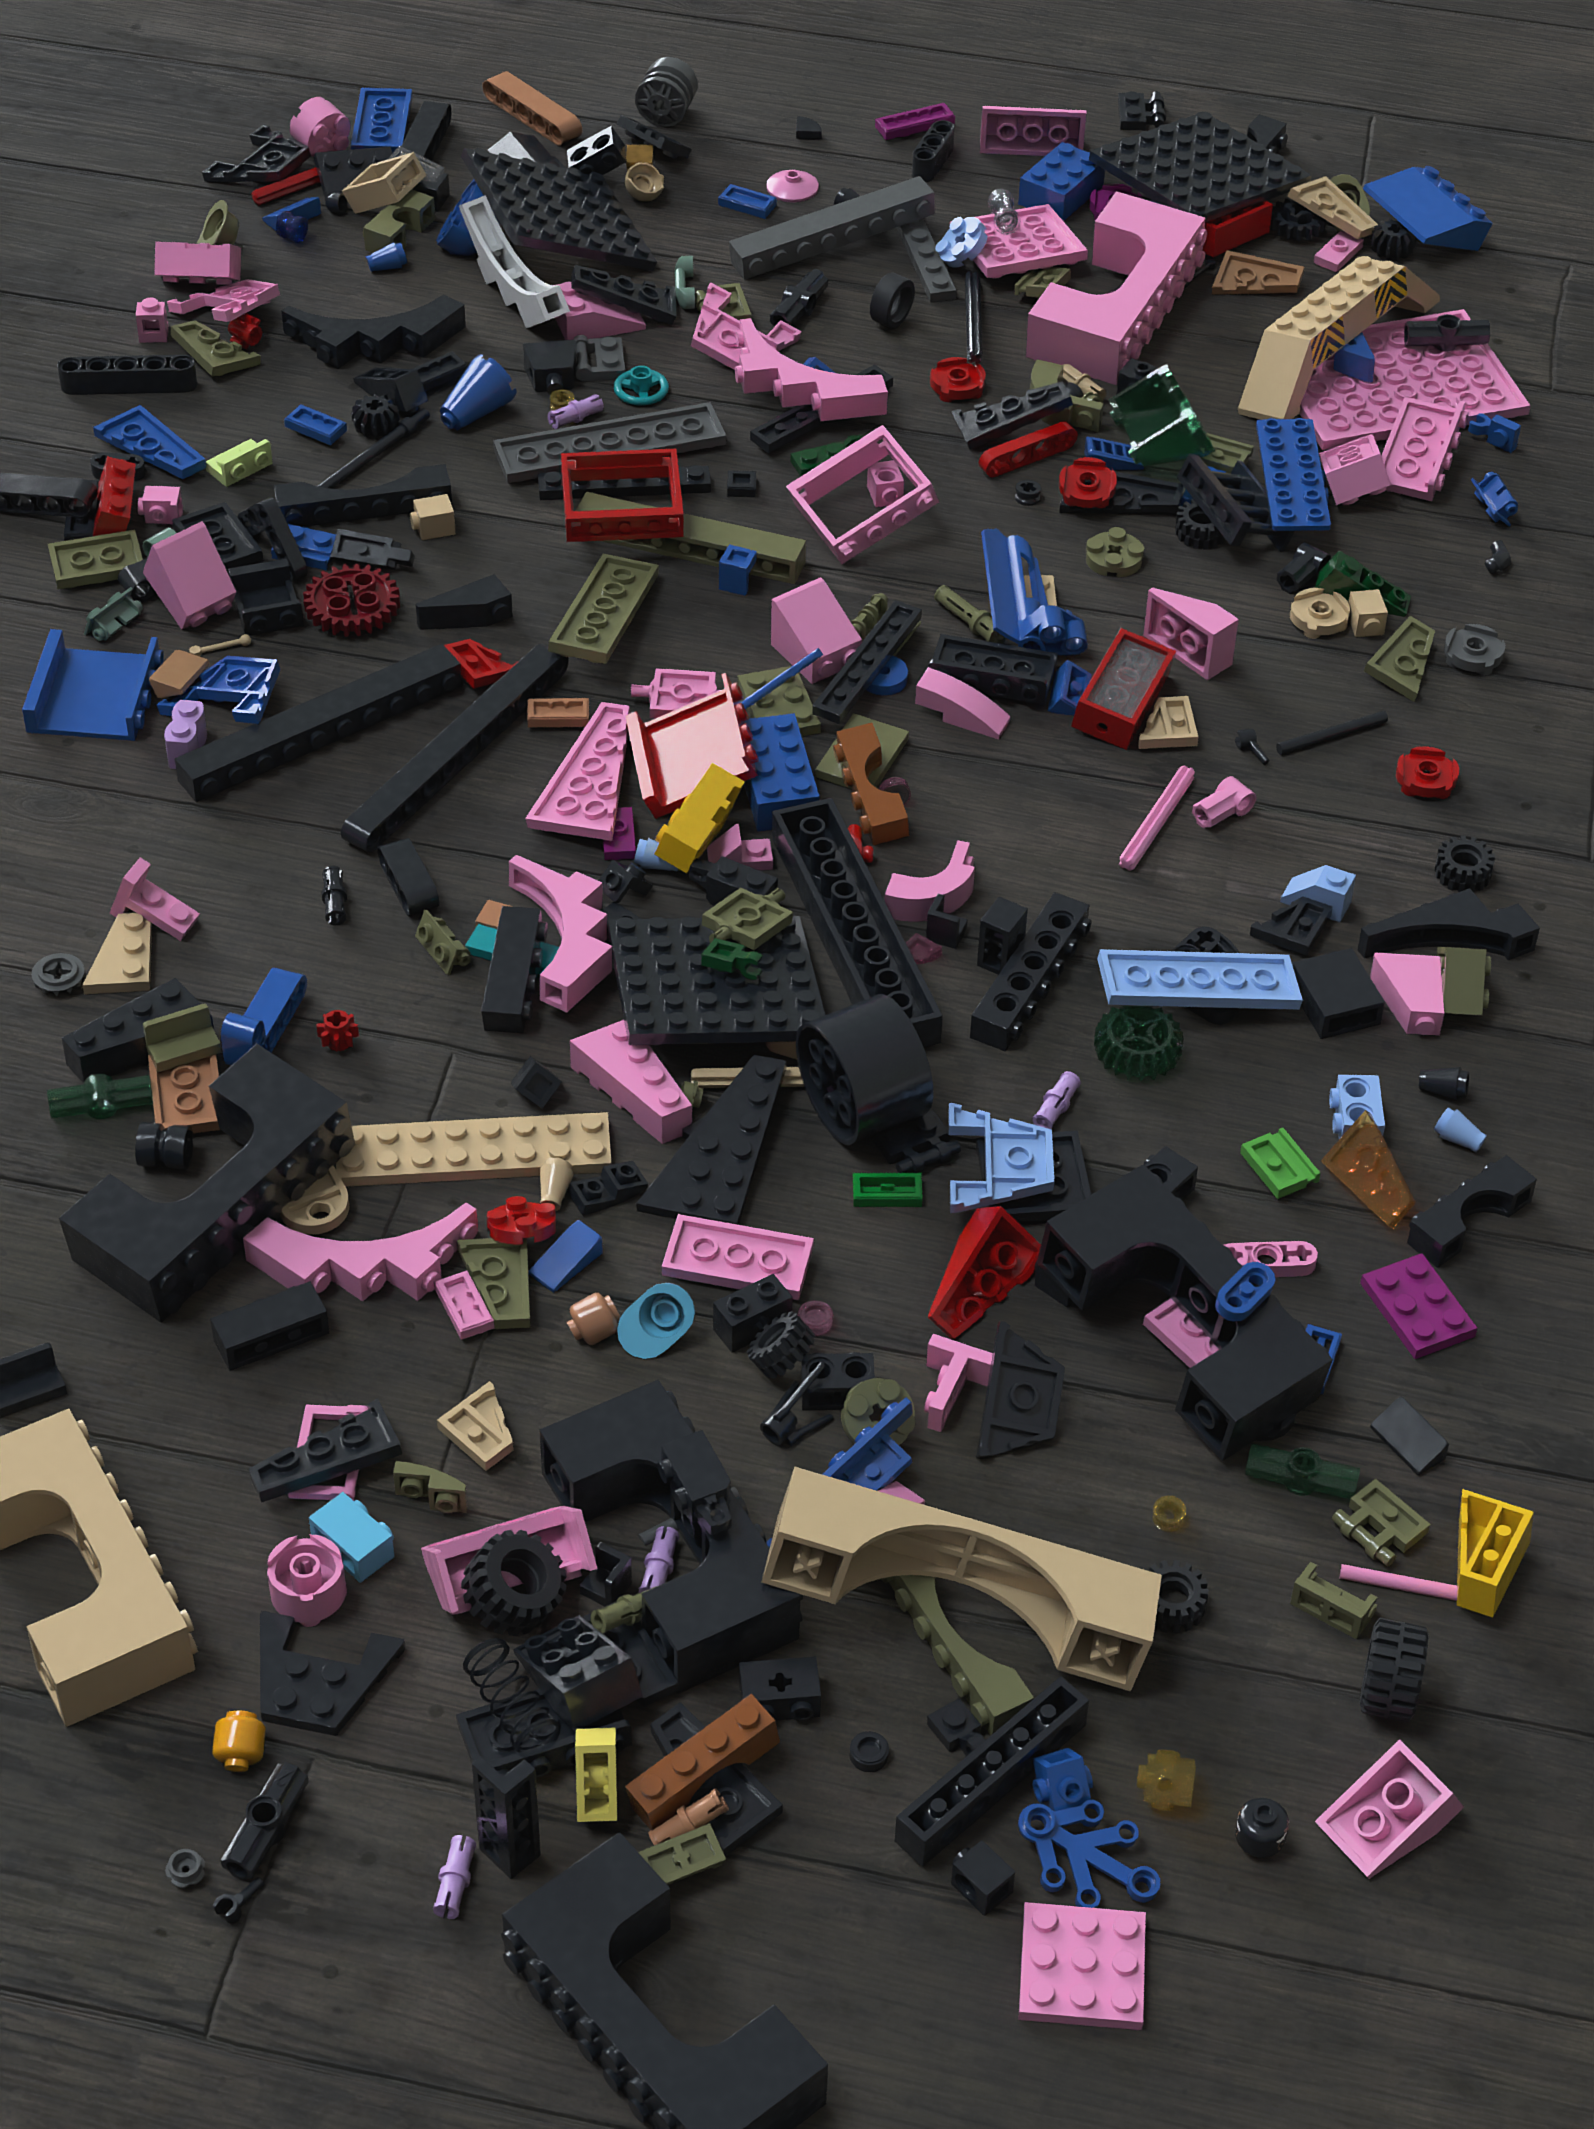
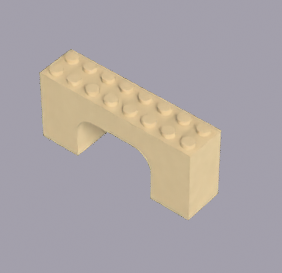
M70 1409L0 1437V1550L36 1535L56 1534L64 1536L78 1547L98 1584L95 1592L83 1602L26 1626L37 1671L65 1727L194 1671L193 1654L198 1652L195 1641L190 1633L194 1631L187 1611L184 1609L179 1612L176 1606L178 1597L170 1581L164 1583L160 1576L163 1575V1570L155 1554L148 1555L145 1549L148 1547V1543L140 1526L133 1527L131 1523L133 1515L125 1499L119 1501L116 1496L119 1490L111 1472L107 1474L103 1472L101 1467H104V1462L97 1446L90 1448L87 1442L90 1440V1436L83 1420L76 1421Z

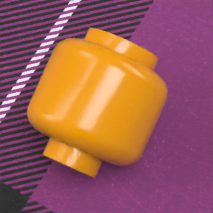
M241 1710L227 1712L226 1717L219 1719L215 1725L212 1751L214 1758L224 1763L226 1770L233 1772L247 1771L249 1765L256 1764L262 1760L266 1731L265 1725L257 1719L255 1713Z

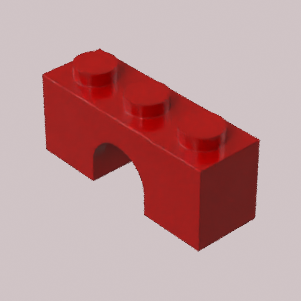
M107 456L99 480L97 500L100 503L95 516L93 536L126 531L131 514L135 463Z

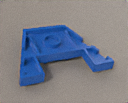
M226 656L199 675L200 681L193 686H189L183 694L178 695L169 702L166 699L160 701L157 704L160 715L172 716L173 707L180 700L198 701L199 699H207L214 702L230 701L239 703L232 711L235 722L258 724L262 719L280 672L278 661L276 659Z

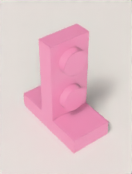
M140 857L123 877L110 914L117 917L118 914L127 913L131 909L181 941L195 924L200 913L145 879L151 864Z
M936 1334L932 1335L928 1343L926 1366L939 1370L940 1373L937 1379L938 1389L936 1392L930 1391L924 1406V1412L929 1413L927 1428L938 1432L942 1431L966 1380L988 1386L993 1353Z

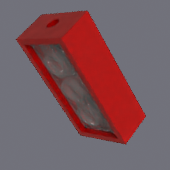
M1121 628L1080 697L1071 727L1127 750L1169 676L1176 651Z

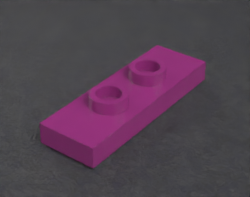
M940 103L875 119V128L885 140L928 131L934 122L940 120L955 124V115L945 103Z

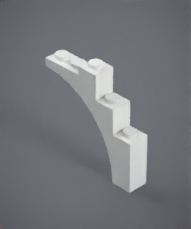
M486 195L459 206L479 258L476 260L486 285L494 281L497 282L505 305L508 306L516 303L526 328L570 312L560 285L552 286L544 283L518 257L495 218Z

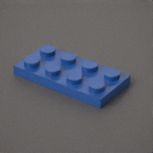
M361 88L351 140V150L391 147L393 157L397 156L407 134L413 98L412 89Z

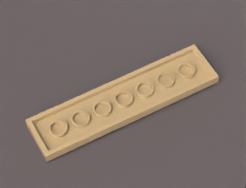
M608 1112L352 1126L355 1145L347 1156L341 1157L336 1162V1171L345 1187L540 1176V1167L549 1158H561L568 1161L572 1165L571 1170L574 1174L601 1173L603 1166L612 1165Z

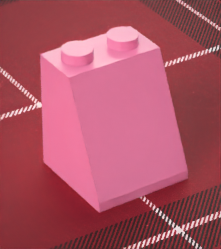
M203 521L152 545L143 574L181 630L191 625L192 627H197L204 623L209 616L215 613L221 615L232 607L236 590Z
M821 577L772 599L771 645L791 665L796 664L818 647L823 656L800 671L811 684L838 673L862 643L861 637Z

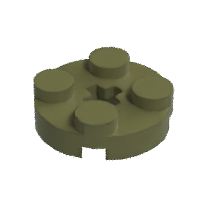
M1113 527L1109 529V532L1099 533L1087 540L1086 563L1089 568L1100 575L1107 576V572L1117 573V577H1126L1136 573L1142 565L1144 545L1132 535L1126 534L1123 528Z
M873 1378L862 1381L855 1385L846 1396L847 1399L841 1411L843 1429L848 1438L855 1443L856 1437L864 1428L868 1426L873 1428L878 1423V1421L870 1420L869 1415L874 1412L872 1406L877 1404L880 1409H886L893 1402L899 1404L906 1397L912 1402V1399L907 1391L892 1379ZM913 1402V1414L890 1435L898 1445L906 1440L909 1433L915 1427Z

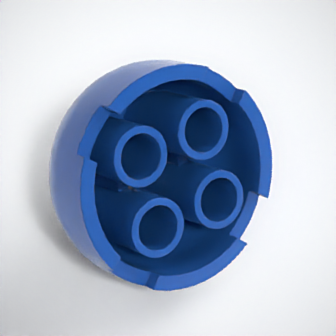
M474 179L461 195L462 198L455 206L453 212L451 211L436 239L438 246L456 256L478 254L459 208L464 203L484 196ZM494 213V216H495V218L497 219V221H498V223H499V225H500L501 223L499 222L498 218L496 217V215H495V213Z

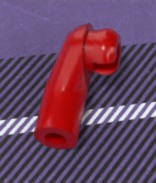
M856 824L850 825L848 830L864 862L871 863L873 861V847L862 846V828Z

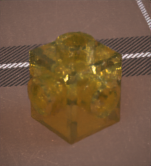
M1166 1749L1157 1750L1156 1754L1148 1753L1147 1764H1139L1136 1787L1144 1789V1801L1151 1802L1150 1805L1152 1807L1163 1810H1172L1174 1805L1191 1807L1196 1769L1195 1759L1181 1758L1179 1752ZM1168 1778L1170 1780L1162 1781L1161 1779Z

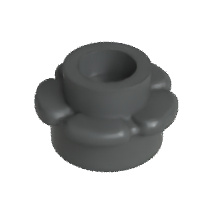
M180 1849L169 1858L165 1869L166 1876L171 1879L174 1886L179 1888L196 1885L205 1875L203 1870L205 1861L194 1850ZM185 1868H189V1869H190V1870H189L188 1872H186V1873H185V1872H182V1870L185 1869Z

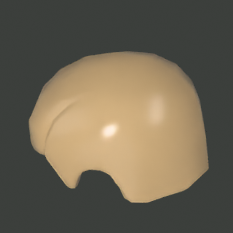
M636 163L626 173L625 188L630 196L638 201H652L664 189V175L660 174L654 166L648 163Z

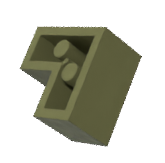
M1437 947V956H1440L1444 1013L1482 1015L1483 1009H1487L1489 1003V990L1484 989L1485 976H1489L1491 971V957L1486 956V949Z

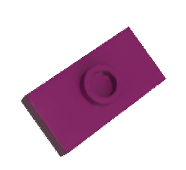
M632 807L617 808L613 840H603L604 860L635 858L636 846Z

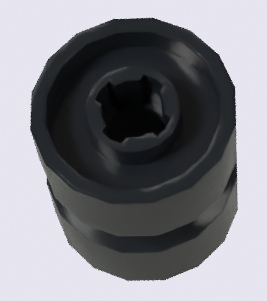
M140 1123L135 1145V1157L138 1166L158 1168L164 1162L165 1166L171 1169L187 1170L189 1168L193 1151V1131L191 1126L174 1124L165 1130L161 1123Z

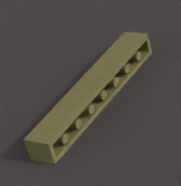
M586 492L575 511L657 507ZM685 513L684 537L603 541L719 567V561L730 544L757 551V561L749 574L791 584L796 583L806 563V540Z

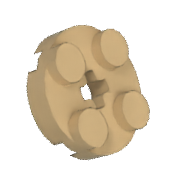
M1309 588L1296 594L1294 602L1291 604V621L1296 627L1304 631L1306 637L1312 639L1319 638L1321 635H1331L1346 630L1350 605L1341 594L1333 591L1332 596L1323 593V588Z

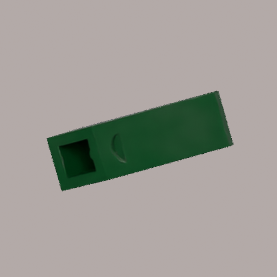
M1340 550L1319 571L1315 588H1323V593L1332 596L1333 591L1341 594L1348 603L1350 592L1379 589L1388 614L1401 617L1407 615L1411 596L1402 588L1396 587L1378 573L1371 571L1360 564L1355 558L1346 555Z

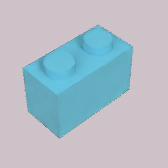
M344 1492L340 1493L309 1517L311 1535H320L331 1540L340 1550L344 1569L359 1583L363 1582L394 1558V1535L385 1523H378L374 1520L359 1500L353 1501Z

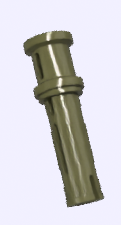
M942 585L936 590L934 595L935 601L941 603L954 615L966 622L974 635H981L988 642L1003 644L1007 638L1001 634L998 636L995 634L996 631L993 630L990 612L986 610L979 611L946 585Z

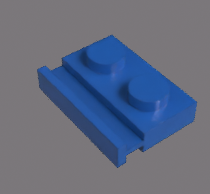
M288 524L306 565L327 570V564L333 560L331 553L336 534ZM272 547V559L278 560L276 553Z

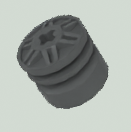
M663 57L653 62L635 93V105L646 121L661 127L674 126L679 123L698 90V79L694 70L687 63L673 57Z

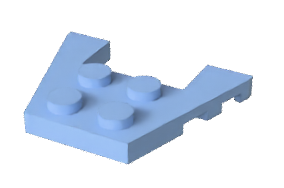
M949 1103V1135L985 1137L986 1181L950 1180V1213H959L1053 1191L1052 1129L1011 1118L1009 1122L990 1118V1113L978 1110L975 1114L961 1110L962 1105Z

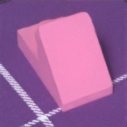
M735 824L707 847L709 862L716 863L723 856L756 870H773L770 839L741 840L739 824Z

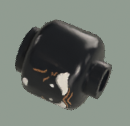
M1260 1797L1246 1802L1238 1813L1235 1829L1236 1840L1243 1851L1253 1857L1260 1858L1271 1857L1281 1851L1286 1843L1289 1829V1818L1286 1810L1280 1803L1269 1798Z

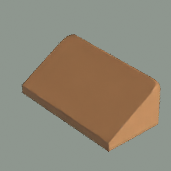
M175 650L150 676L149 681L158 698L181 695L210 663L208 659L182 650Z

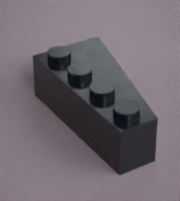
M174 978L62 1037L66 1065L84 1084L125 1072L126 1066L135 1063L147 1065L149 1064V1054L146 1048L143 1023L201 1005V1003ZM210 1014L211 1025H212V1028H213V1030H214L213 1018H212V1015Z

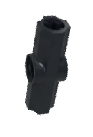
M813 269L796 286L789 285L785 289L782 302L770 314V323L774 327L780 320L793 326L802 315L810 316L812 314L816 300L828 287V278L824 276L823 272Z
M1445 314L1439 316L1437 321H1407L1404 325L1405 346H1434L1440 351L1448 352L1455 350L1457 345H1485L1490 341L1489 320H1460L1454 315Z
M288 1762L277 1764L260 1795L253 1798L247 1804L245 1810L246 1818L221 1859L222 1867L229 1871L232 1876L242 1880L247 1878L253 1879L271 1846L283 1838L285 1833L284 1824L309 1783L308 1775L303 1773L298 1766ZM263 1819H272L269 1822L265 1823L259 1822Z

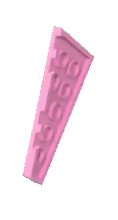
M601 702L525 818L528 828L613 840L629 734L625 717L631 714L629 706Z

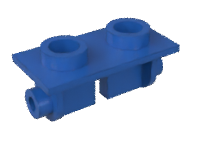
M1488 472L1480 483L1472 478L1471 481L1477 489L1474 494L1484 505H1488L1486 509L1488 515L1495 522L1501 520L1510 527L1511 524L1507 518L1517 513L1518 503L1510 491L1506 489L1507 487L1499 474Z

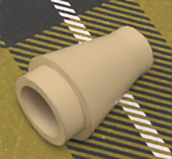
M549 1158L540 1167V1204L551 1203L555 1206V1211L560 1209L561 1202L574 1176L571 1170L572 1165L568 1161L561 1158Z

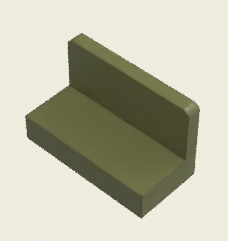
M205 1003L143 1023L147 1052L157 1072L222 1053L220 1041L211 1025L209 1008Z

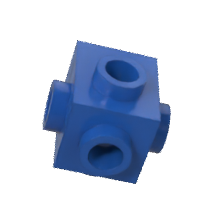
M1070 1748L1032 1758L1036 1774V1780H1033V1790L1039 1803L1048 1806L1053 1811L1081 1806L1085 1801L1091 1800L1089 1789L1093 1787V1780L1090 1770L1084 1765L1082 1756Z

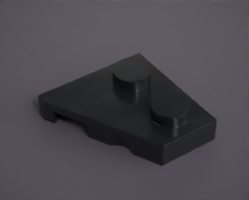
M1302 896L1291 902L1290 906L1273 912L1272 918L1265 923L1260 924L1258 921L1253 923L1250 928V936L1308 955L1330 919L1333 906Z

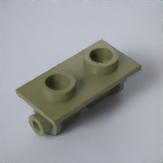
M424 910L415 937L447 975H450L453 965L466 966L469 964L471 953L468 948L464 947L459 940L454 941L456 936L442 918L433 917L428 910Z

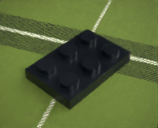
M226 502L172 519L173 529L176 533L203 521L227 572L230 568L246 566L263 559L262 549Z

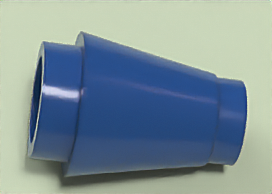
M392 242L366 256L371 272L398 269L408 263L401 243L394 244Z

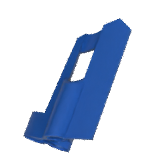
M997 528L984 529L981 535L993 630L1017 643L1018 647L1058 653V655H1078L1083 653L1088 646L1085 623L1069 610L1065 611L1055 605L1048 606L1038 560L1033 556L1029 543L1018 535H1011L1007 538ZM1021 557L1026 559L1028 563L1032 598L1026 597Z

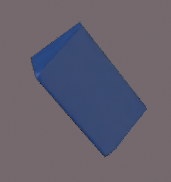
M305 198L262 217V219L279 233L321 214L320 198Z
M1066 660L1054 674L1048 711L1074 716L1078 701L1089 684L1092 674L1073 662Z

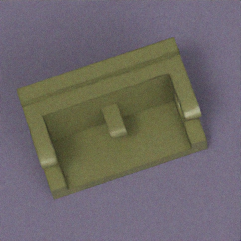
M1310 1562L1300 1577L1294 1582L1290 1604L1357 1640L1376 1612L1377 1605L1375 1603L1378 1597L1370 1594L1366 1601L1359 1599L1318 1577V1573L1315 1572L1318 1565Z
M710 1823L638 1852L667 1885L711 1867L715 1869L726 1862L725 1855Z

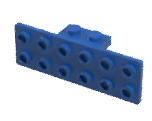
M1303 418L1257 420L1256 428L1272 529L1274 531L1330 530L1328 488L1324 487L1325 471L1321 470L1313 420Z

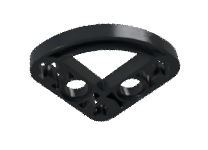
M1205 926L1193 930L1171 950L1175 952L1240 953L1234 944L1223 934L1211 927ZM1185 1007L1205 1020L1218 1025L1230 1022L1240 1010V1008Z

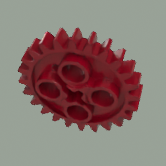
M358 563L354 565L353 569H349L346 564H343L342 570H338L333 566L332 573L330 574L321 571V578L313 577V584H307V591L303 592L304 611L307 612V619L313 620V626L322 625L323 632L332 628L333 635L344 631L345 637H348L351 631H355L357 636L361 635V630H366L371 634L372 627L374 626L383 629V622L391 623V616H397V608H400L399 587H396V580H390L389 573L382 575L380 568L373 572L370 565L360 569ZM347 585L352 586L357 615L352 614Z

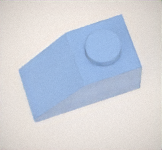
M1324 865L1293 877L1284 891L1280 902L1291 905V902L1304 896L1333 906L1330 919L1341 922L1352 900L1356 875Z

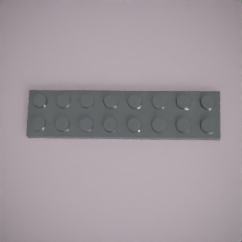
M711 402L497 439L493 440V448L507 483L536 479L538 478V473L561 472V453L676 449L677 453H686L688 451L726 445V433Z

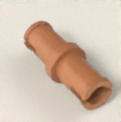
M713 1789L709 1794L689 1807L681 1806L677 1809V1815L654 1830H650L648 1833L654 1846L702 1827L722 1813L729 1811L723 1796L718 1797L720 1792L717 1789Z

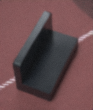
M49 1342L0 1359V1418L67 1394L66 1385L57 1368L53 1348Z

